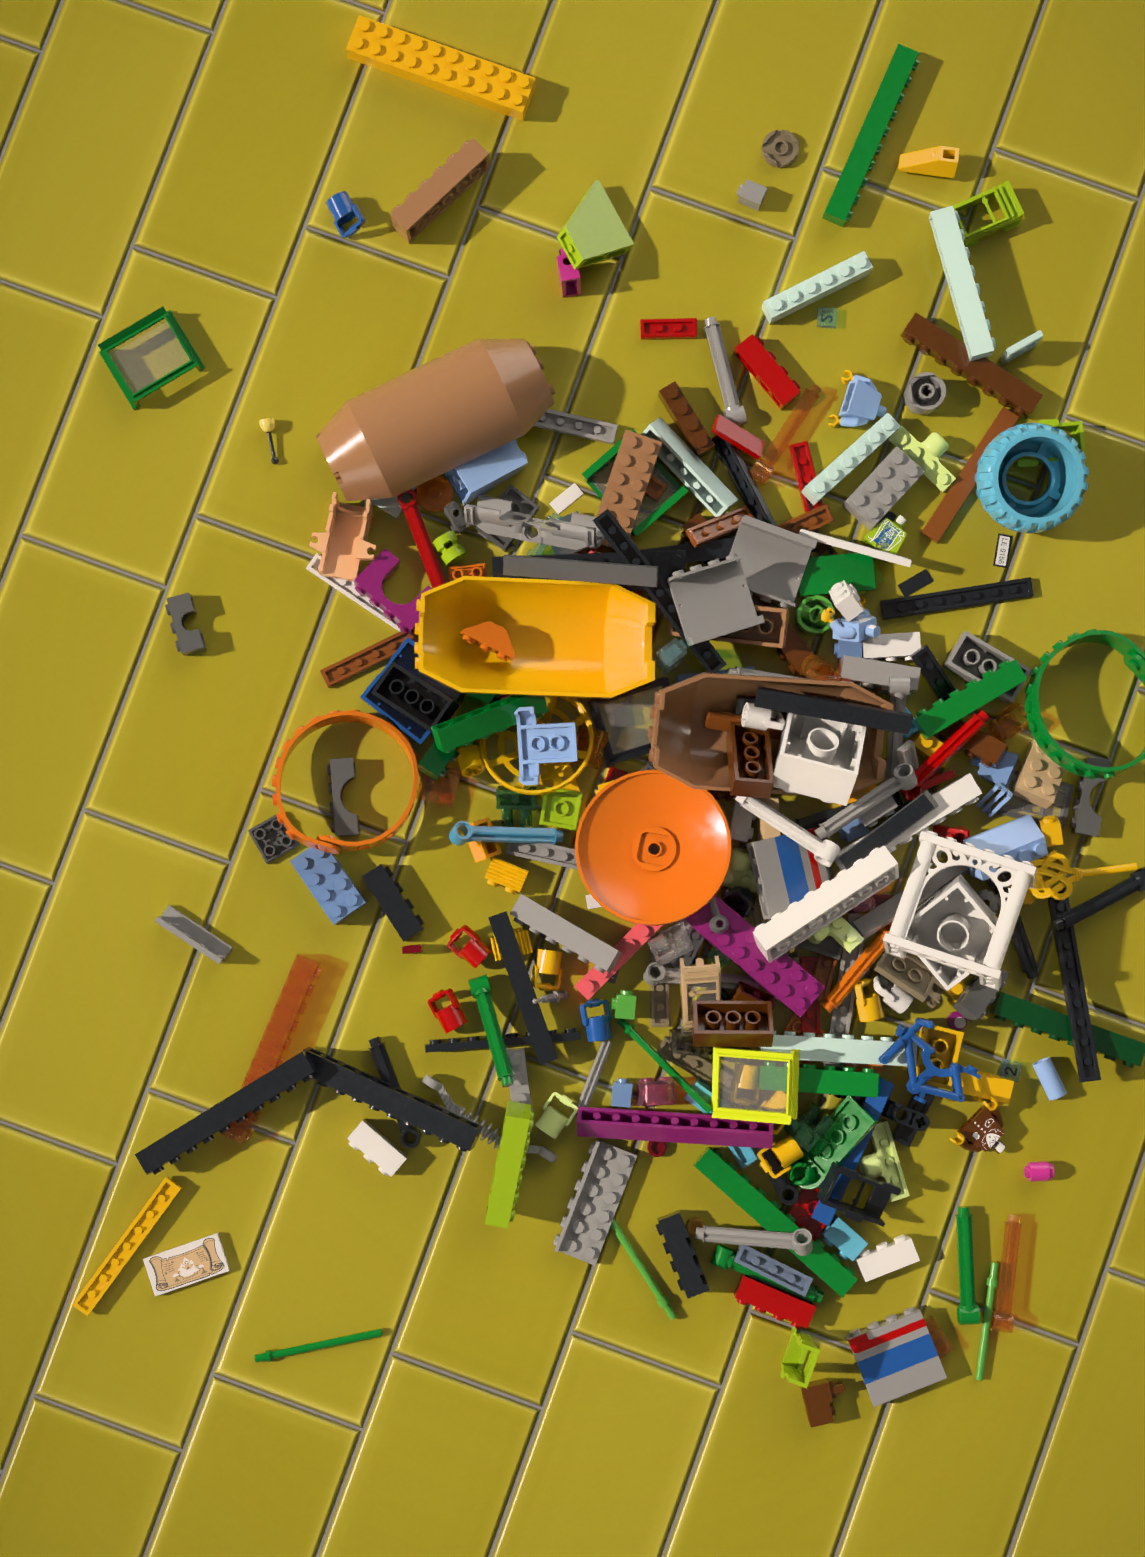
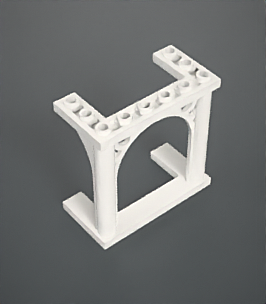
M921 831L919 837L920 846L889 934L885 933L883 938L885 951L888 954L905 959L908 952L977 975L981 985L999 991L1001 986L1000 969L1028 888L1034 889L1037 867H1034V864L1028 861H1022V863L1015 861L1009 855L999 856L989 849H977L975 845L970 843H958L956 839L951 837H939L937 833L932 831ZM942 851L945 852L948 856V861L946 863H941L938 861V859H940ZM952 854H954L955 857L960 856V859L958 861L953 860ZM931 860L937 865L935 869H930L931 865H933L930 863ZM974 860L978 863L976 865H973L972 861ZM952 866L976 868L988 875L998 888L1001 897V911L982 965L906 940L924 887L936 873ZM990 867H993V869L999 868L995 873L989 870ZM1003 872H1010L1012 875L1010 880L1006 882H1000L998 876ZM1012 885L1011 888H1008V893L1003 891V887Z

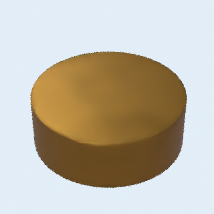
M699 1217L690 1218L686 1224L688 1234L695 1237L696 1227L704 1228L705 1222Z

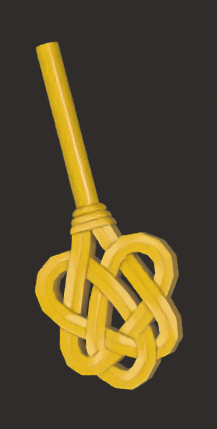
M1056 853L1049 855L1045 860L1037 859L1030 862L1034 864V867H1040L1036 869L1034 889L1028 888V890L1036 899L1052 897L1055 900H1065L1073 891L1072 882L1082 880L1083 877L1136 871L1138 869L1137 863L1082 870L1081 868L1069 867L1068 859L1064 855ZM1058 860L1061 864L1054 863L1053 861ZM1047 868L1057 870L1058 872L1056 873L1054 871L1047 870ZM1072 874L1070 877H1065L1064 875ZM1046 876L1050 877V879L1043 881L1042 877ZM1058 881L1060 882L1052 888L1049 887ZM1063 888H1065L1062 894L1057 893Z

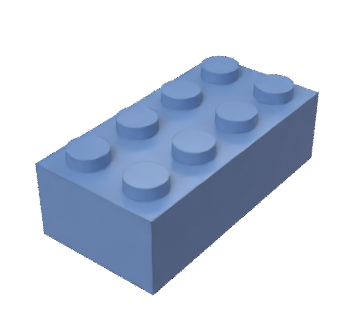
M309 847L290 861L333 925L338 924L367 904V901L334 854Z

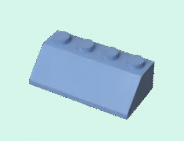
M1029 814L963 840L964 844H973L980 850H992L999 856L1009 855L1015 861L1021 863L1022 861L1031 862L1048 855L1045 836ZM972 861L973 865L978 863L977 861ZM969 867L972 877L982 881L990 878L984 872ZM993 867L989 868V870L993 873H995L999 869H993Z

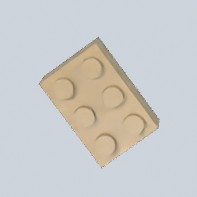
M1033 739L1027 747L1011 792L1014 796L1047 809L1054 803L1065 769L1053 762L1038 746L1035 739ZM1064 749L1068 754L1071 755V751Z

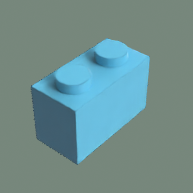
M837 1215L833 1218L830 1226H826L822 1231V1234L825 1236L823 1240L830 1247L835 1245L839 1249L837 1253L845 1260L850 1258L854 1261L868 1245L858 1233Z

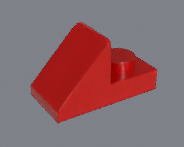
M933 826V832L937 833L939 837H951L961 844H964L963 840L969 838L970 831L963 826Z

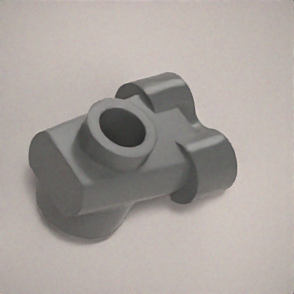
M452 501L444 507L445 516L449 518L452 524L450 528L455 534H459L465 528L471 526L466 523L464 511L456 501ZM457 509V514L454 516L453 511Z

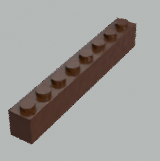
M918 313L914 314L901 334V337H903L907 344L915 345L922 354L932 356L939 365L947 366L956 376L961 375L967 379L968 384L979 387L985 395L993 396L1000 405L1013 409L1014 413L1021 418L1025 417L1027 419L1043 396L985 357L970 361L964 343Z

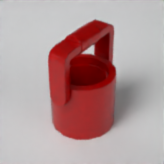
M467 925L456 929L450 936L451 940L447 943L450 950L459 958H464L475 969L492 951ZM464 931L471 939L460 950L453 942H456Z
M452 989L440 990L434 993L433 997L428 1000L429 1007L435 1018L439 1020L446 1034L468 1022ZM447 994L452 1004L439 1011L434 1001L440 1000Z

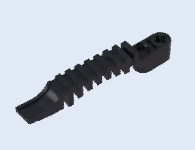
M799 1063V1068H804V1065ZM833 1094V1096H835V1097H837V1098H839V1099L841 1098V1099H843V1100L848 1096V1095H834V1094ZM852 1096L861 1106H863L866 1097ZM888 1099L881 1114L886 1118L918 1131H925L930 1125V1120L925 1114ZM900 1109L905 1110V1116L902 1119L897 1117V1112ZM916 1119L923 1120L921 1124L916 1123Z

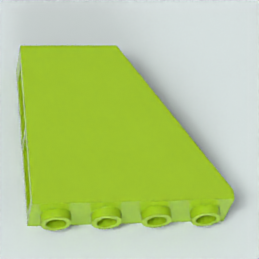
M599 179L595 180L588 188L557 235V239L574 270L624 255L634 245Z

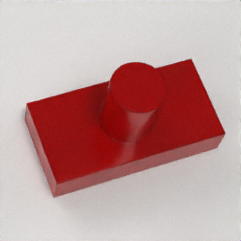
M953 769L940 775L936 771L921 785L922 791L955 777Z

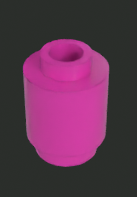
M1047 1161L1028 1162L1027 1166H1024L1025 1178H1028L1029 1182L1049 1181V1179H1054V1167L1052 1163Z

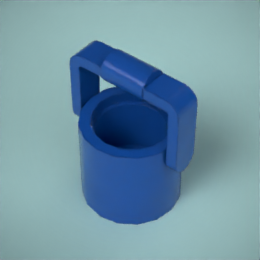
M346 191L339 192L327 200L326 205L335 219L334 224L341 237L348 238L360 230V227L365 223V218L358 206L353 204ZM355 217H357L359 221L357 223H354L347 230V232H345L342 224H345L354 219Z
M598 998L581 1004V1018L583 1025L586 1027L588 1042L611 1039V1012L608 1000H600ZM603 1004L605 1015L588 1018L586 1007L592 1008Z

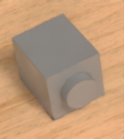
M746 179L745 184H740L736 195L739 196L738 203L759 211L766 195L767 187Z

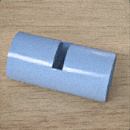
M1050 1057L1043 1058L1032 1064L1049 1101L1067 1094Z

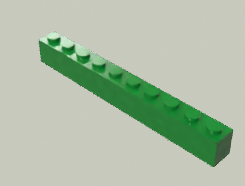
M898 43L822 219L843 227L845 221H850L853 214L851 207L853 204L857 205L861 196L858 194L860 187L864 189L868 180L865 175L867 171H872L876 162L872 159L875 154L879 155L883 146L880 141L882 137H887L890 127L887 125L889 121H894L897 114L895 107L897 104L901 105L905 95L902 91L904 87L908 88L912 77L909 76L911 70L915 71L920 60H917L919 52Z
M707 1148L693 1164L767 1231L793 1233L798 1229H806L804 1226L799 1228L794 1224L797 1220L789 1213L784 1215L780 1211L782 1207L774 1200L768 1201L765 1198L767 1194L760 1187L755 1189L750 1185L752 1180L744 1173L740 1176L736 1172L737 1167L730 1161L724 1162L721 1159L723 1155L716 1148L712 1150ZM818 1239L816 1241L812 1240V1252L806 1256H800L794 1250L788 1249L842 1298L858 1280L854 1277L856 1272L848 1265L844 1268L839 1263L841 1259L833 1252L829 1255L824 1250L826 1246Z

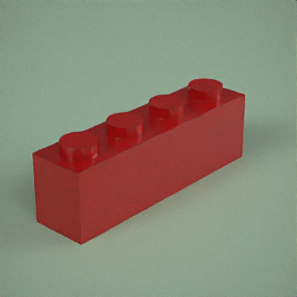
M751 334L735 347L734 354L782 410L799 397L801 392L799 390L800 386L795 380H791L787 376L788 372L782 365L779 366L777 364L774 354L771 351L767 352L763 347V341L758 336L755 337Z
M745 1274L741 1275L734 1292V1297L737 1298L738 1303L744 1306L751 1304L755 1306L756 1311L763 1314L766 1311L772 1313V1317L783 1322L786 1319L791 1322L792 1326L798 1329H802V1327L808 1329L816 1309V1305L808 1300Z

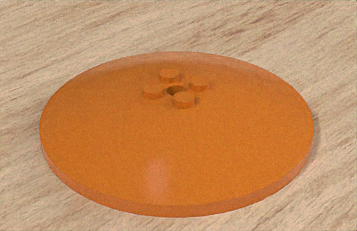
M660 770L633 772L605 786L585 809L578 825L575 840V856L578 871L592 897L604 909L616 917L631 923L648 926L666 925L681 921L706 906L719 891L725 880L732 853L728 822L714 797L707 790L693 789ZM652 845H658L660 851L658 854L652 855L649 852V848Z

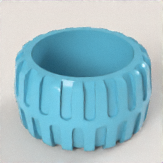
M1042 423L1019 424L1001 432L986 446L977 462L978 468L974 477L977 485L976 495L980 498L984 511L1003 527L1020 533L1044 532L1057 527L1072 517L1075 513L1074 511L1083 503L1084 499L1082 497L1084 492H1087L1089 483H1086L1089 467L1085 466L1084 459H1086L1083 451L1079 450L1077 441L1069 437L1065 431ZM1024 456L1039 459L1045 465L1049 476L1046 491L1041 497L1028 502L1014 497L1006 485L1008 468L1015 460ZM1056 457L1059 461L1050 462L1046 458Z

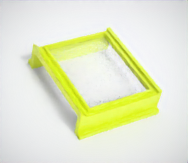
M713 1047L712 1118L791 1125L792 1120L797 1119L800 1049H792L790 1053Z

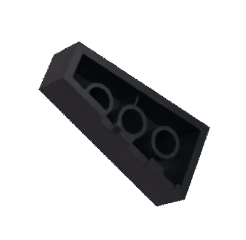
M679 1210L657 1218L659 1224H656L659 1236L663 1235L666 1242L663 1243L666 1254L670 1253L673 1261H670L673 1272H678L680 1277L677 1280L680 1290L685 1291L688 1299L709 1291L710 1289Z

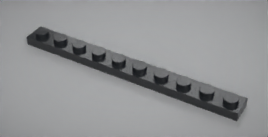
M1063 888L1057 893L1062 894L1065 888ZM1052 897L1047 898L1051 922L1057 919L1058 914L1071 909L1069 897L1065 900H1055ZM1052 924L1080 1083L1099 1081L1101 1076L1074 925L1067 930L1061 929L1057 931Z

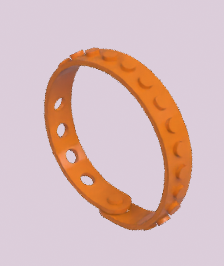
M353 709L349 711L336 710L323 716L314 717L305 726H300L294 732L295 735L291 740L288 739L282 747L284 751L281 757H277L275 768L278 769L277 775H273L272 786L276 787V794H272L273 806L277 805L279 813L276 814L280 825H284L287 830L285 833L292 840L296 839L305 846L331 854H340L341 850L361 851L372 849L392 838L410 816L418 787V765L416 760H419L416 750L412 749L407 735L401 733L392 722L385 721L373 713H363ZM340 722L362 723L385 732L402 747L412 769V794L409 804L400 819L383 834L358 842L337 840L330 835H319L316 839L305 836L290 823L281 802L282 775L292 751L312 732L324 726Z

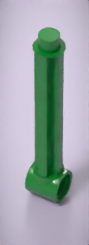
M487 974L470 979L468 982L472 996L476 999L498 1081H501L503 1087H509L514 1084L513 1077L515 1074L512 1071L491 998L492 989Z
M959 1206L958 1214L955 1215L960 1304L957 1305V1320L959 1325L980 1324V1311L975 1300L973 1215L970 1214L968 1206Z
M717 1244L710 1262L711 1264L724 1270H735L808 1300L810 1303L813 1301L821 1302L824 1292L817 1290V1286L810 1285L804 1297L734 1262L735 1251L724 1245Z

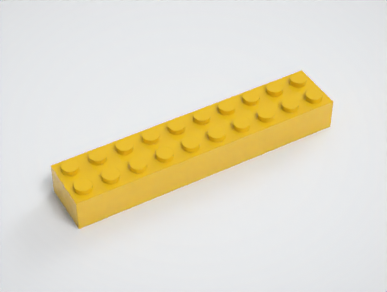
M361 15L358 16L346 48L347 56L350 60L521 121L525 118L536 88V78Z

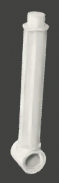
M736 796L735 800L741 803L740 806L812 852L815 860L827 867L832 865L841 850L837 844L826 839L820 840L758 798Z

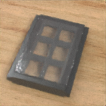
M1014 771L1008 786L1010 792L1013 789L1018 771ZM1061 782L1054 803L1047 809L1013 795L996 814L1016 819L1029 814L1037 824H1039V819H1043L1045 816H1058L1061 829L1064 830L1074 785ZM1006 794L1002 795L999 798L998 803L1006 796Z

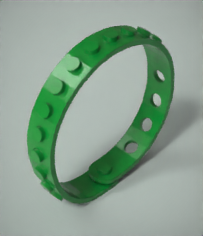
M1091 629L1081 634L1077 632L1068 636V640L1064 643L1060 640L1053 645L1052 648L1054 650L1051 653L1046 651L1039 658L1041 661L1039 665L1033 667L1030 672L1031 678L1025 688L1026 717L1035 741L1053 762L1068 772L1087 779L1116 778V775L1145 759V747L1133 761L1116 767L1093 766L1074 758L1055 742L1045 726L1039 705L1040 681L1046 666L1057 653L1077 644L1093 642L1107 645L1123 655L1126 666L1145 686V653L1127 637L1113 631Z

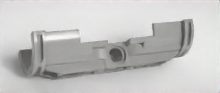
M481 494L478 496L477 506L469 504L464 506L466 523L477 526L488 534L573 550L585 547L598 549L604 538V535L592 521L596 518L595 516L572 513L571 522L551 518L549 520L531 518L532 515L511 511L513 501L492 498ZM531 527H535L538 534L533 533Z

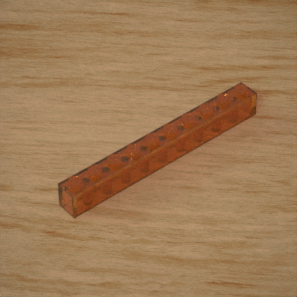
M302 954L296 955L241 1089L283 1063L284 1057H282L284 1049L288 1050L292 1039H289L291 1032H295L299 1025L297 1018L299 1013L303 1014L307 1003H304L307 996L311 995L314 989L312 982L314 978L319 977L322 969L319 967L321 962ZM253 1111L247 1114L248 1118L239 1124L235 1121L230 1125L231 1129L221 1135L239 1143H245L246 1140L251 1139L254 1132L251 1128L254 1122H258L261 1111L255 1114Z

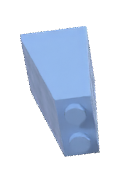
M515 439L444 473V475L465 506L477 499L480 494H485L524 470L528 464L527 456L519 449Z

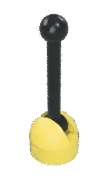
M274 418L259 420L261 429L268 434L272 453L271 462L272 464H278L279 459L275 454L271 434L275 428Z

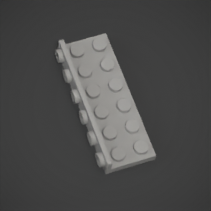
M599 1139L596 1143L592 1142L588 1152L591 1154L589 1162L585 1160L581 1172H584L582 1180H577L574 1188L577 1191L575 1198L571 1197L568 1203L569 1214L568 1216L564 1215L560 1227H563L561 1235L557 1234L553 1243L556 1246L554 1251H560L594 1266L597 1263L638 1156Z

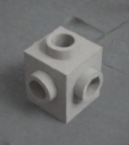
M988 889L977 892L984 902L985 900L990 901L988 907L997 915L996 911L1000 910L999 905H1001L999 895L994 894V891L989 892Z

